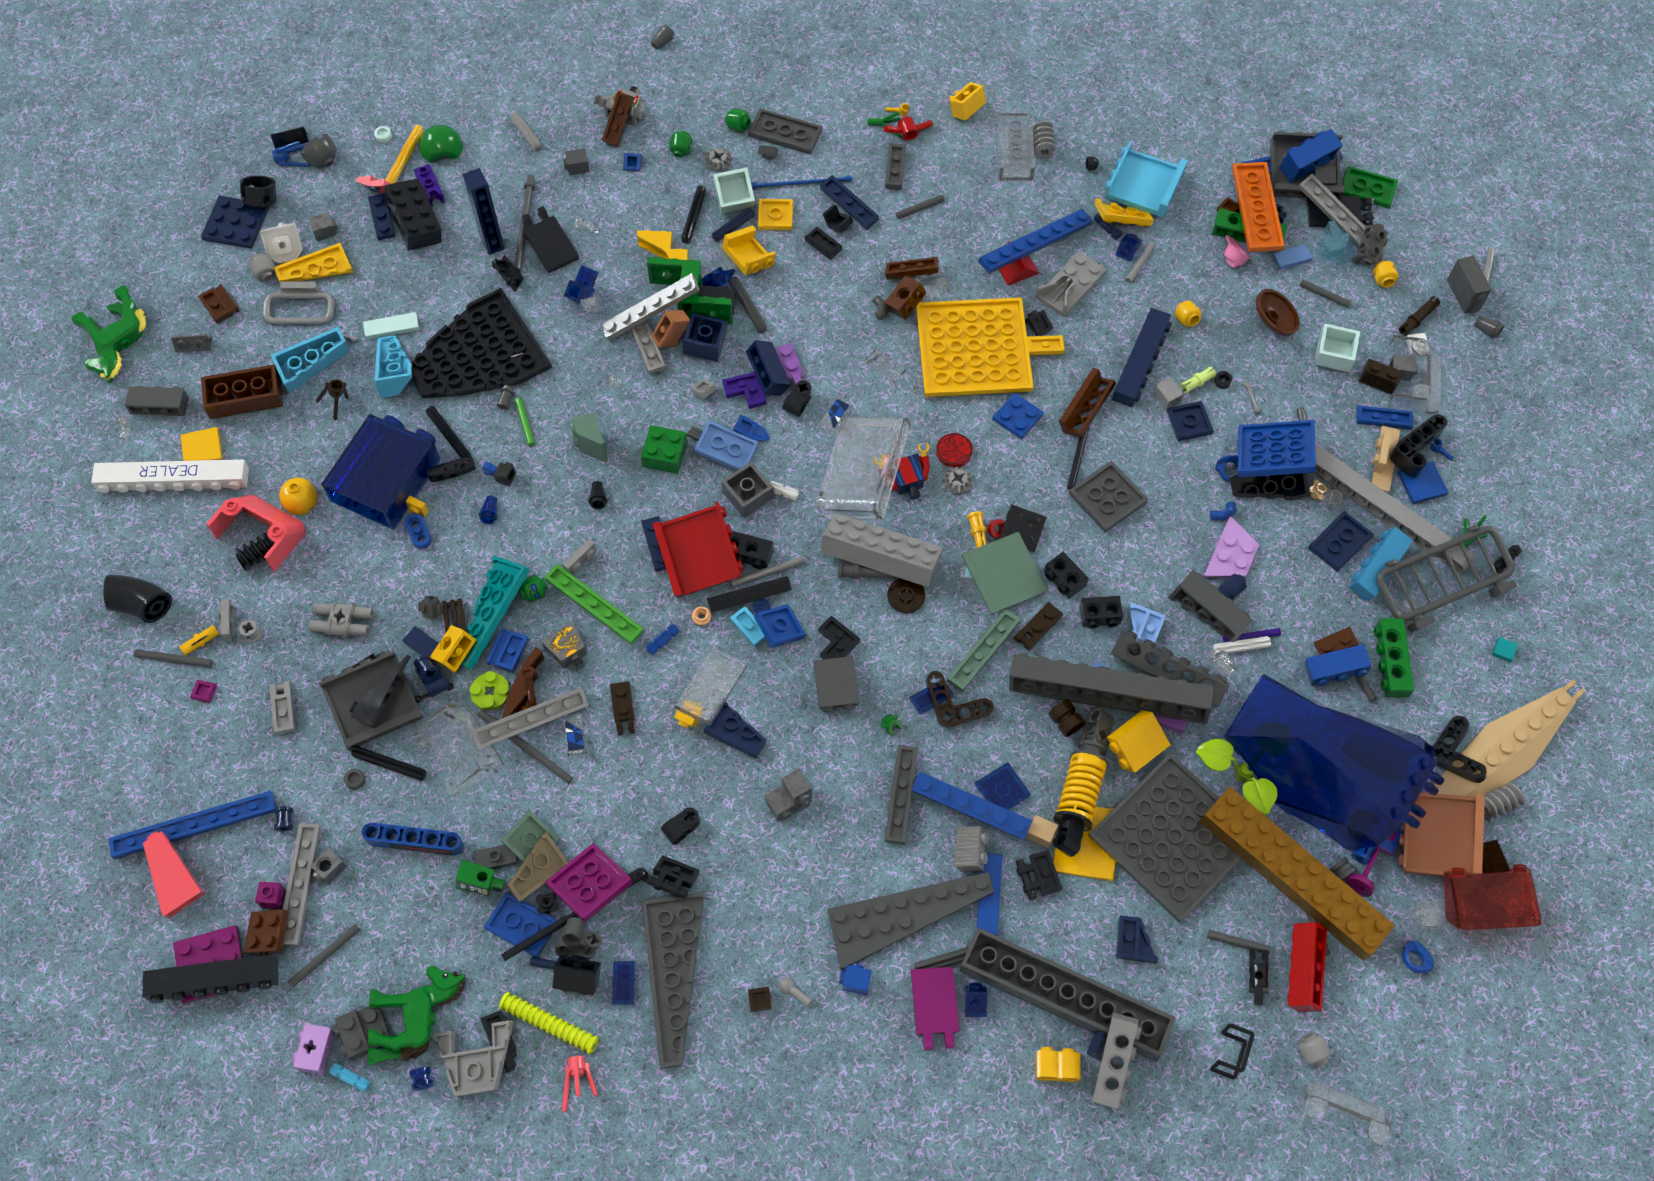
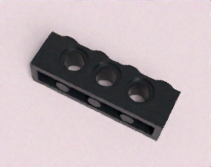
M732 531L733 535H730L732 542L736 543L739 552L736 553L737 559L741 560L742 564H750L756 569L768 568L774 551L773 541ZM755 551L754 554H749L748 552Z

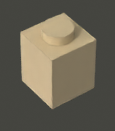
M1035 815L1026 839L1049 848L1050 843H1053L1058 824Z

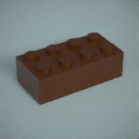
M275 364L201 377L203 408L210 419L283 406L281 377Z

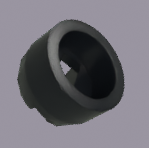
M1087 156L1086 169L1095 170L1099 165L1098 159L1093 156Z

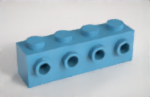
M1396 526L1390 530L1386 529L1381 533L1379 543H1376L1370 549V556L1361 562L1360 566L1362 568L1351 577L1352 582L1349 588L1365 601L1374 598L1380 589L1376 581L1377 575L1380 570L1386 567L1385 563L1394 559L1399 562L1413 542L1411 538ZM1390 574L1385 576V582L1390 576Z

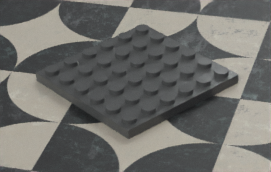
M1171 753L1088 835L1179 923L1242 859L1199 822L1219 797Z

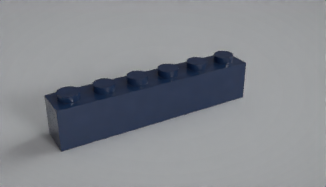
M480 168L471 170L463 174L481 241L488 255L504 250L505 247L488 183Z
M1154 308L1150 309L1114 390L1113 401L1129 407H1133L1134 402H1139L1142 394L1140 389L1141 387L1145 388L1148 381L1146 375L1147 373L1151 374L1154 367L1152 361L1153 359L1157 360L1160 350H1158V347L1163 346L1166 336H1164V333H1169L1172 323L1169 322L1170 314Z

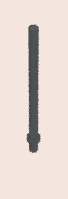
M531 174L527 176V182L524 184L525 196L522 216L527 213L529 214L532 190L535 188L534 176ZM522 217L514 265L518 272L521 271L526 238L523 233L526 227L522 222Z

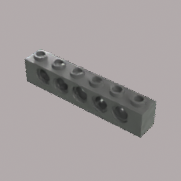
M1130 630L1121 632L1111 652L1112 655L1156 677L1164 676L1176 681L1186 680L1194 684L1209 680L1212 683V687H1214L1212 705L1219 707L1230 685L1227 682V678L1219 674L1214 676L1209 673V669L1201 665L1196 667L1191 664L1192 661L1182 656L1178 658L1173 655L1171 650L1156 647V644L1151 640L1145 639L1143 641L1137 638L1138 635ZM1131 645H1138L1140 653L1134 654L1131 651ZM1151 653L1156 654L1158 662H1151L1148 655ZM1166 663H1174L1176 670L1169 671L1166 668ZM1184 672H1192L1194 679L1187 680L1184 677Z

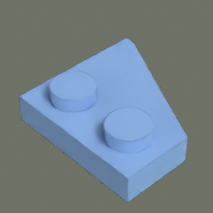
M1131 602L1129 611L1132 632L1138 635L1137 638L1143 641L1148 639L1155 643L1166 615Z

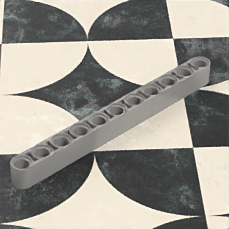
M1315 443L1316 472L1314 473L1390 527L1396 526L1411 538L1414 544L1425 551L1452 540L1451 537ZM1460 545L1448 549L1447 552L1457 572L1463 573L1469 564ZM1466 549L1471 561H1473V553ZM1443 552L1433 555V557L1451 568Z

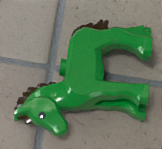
M429 966L426 969V975L433 985L419 987L405 994L387 995L378 990L370 989L369 1009L402 1008L405 1031L397 1036L390 1037L378 1033L375 1029H368V1046L387 1048L382 1050L368 1048V1066L387 1060H398L400 1057L401 1061H409L410 1058L416 1059L425 1053L429 1046L431 1025H435V1012H431V1008L433 1006L450 1004L452 1000L458 999V996L461 995L460 992L464 990L466 974L458 975L456 971L449 973L440 970L436 966Z

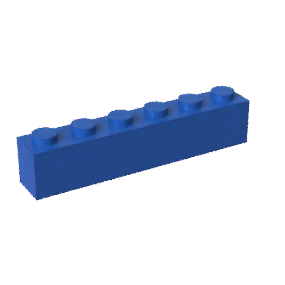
M920 771L912 787V792L1023 841H1025L1032 824V820Z

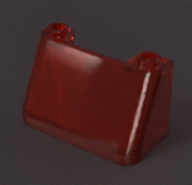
M1515 864L1513 868L1509 869V872L1471 874L1466 872L1464 868L1459 867L1452 868V871H1444L1445 918L1453 926L1463 930L1531 927L1542 924L1532 871L1527 868V865Z

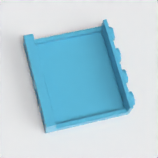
M1129 141L1128 146L1123 147L1121 152L1122 158H1118L1116 162V169H1113L1111 172V181L1107 180L1104 188L1107 191L1105 198L1164 218L1185 172L1188 160L1181 158L1179 165H1175L1131 150L1132 141Z

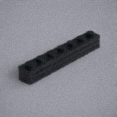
M785 576L707 598V602L712 613L792 589L789 578Z

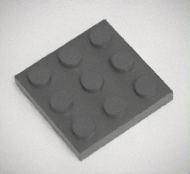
M1112 460L1075 485L1068 493L1105 533L1148 502V498Z

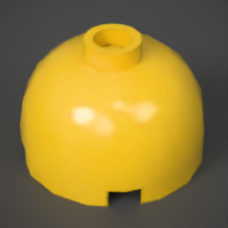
M295 477L287 480L281 486L279 492L282 507L292 515L307 514L313 506L317 505L319 498L318 491L314 485L305 478Z

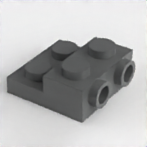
M368 1006L359 1011H350L335 1018L336 1024L333 1025L336 1036H341L343 1044L340 1045L341 1052L344 1057L348 1056L351 1061L367 1055L368 1048H382L380 1046H368V1029H375L382 1035L390 1036L381 1008L369 1009Z

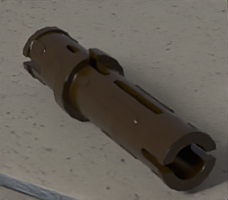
M1432 296L1420 309L1408 316L1407 321L1399 327V332L1407 336L1414 328L1419 327L1421 321L1440 305V300Z

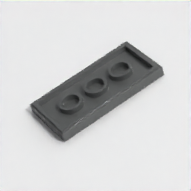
M760 108L748 132V136L811 155L823 130V126Z

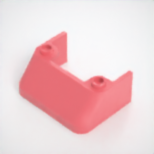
M255 495L226 500L206 524L214 537L219 539L241 511L270 526L267 535L275 544L266 553L264 558L270 568L276 571L305 535L306 528L303 522Z

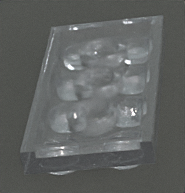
M712 647L675 704V709L705 724L711 725L747 668V663Z

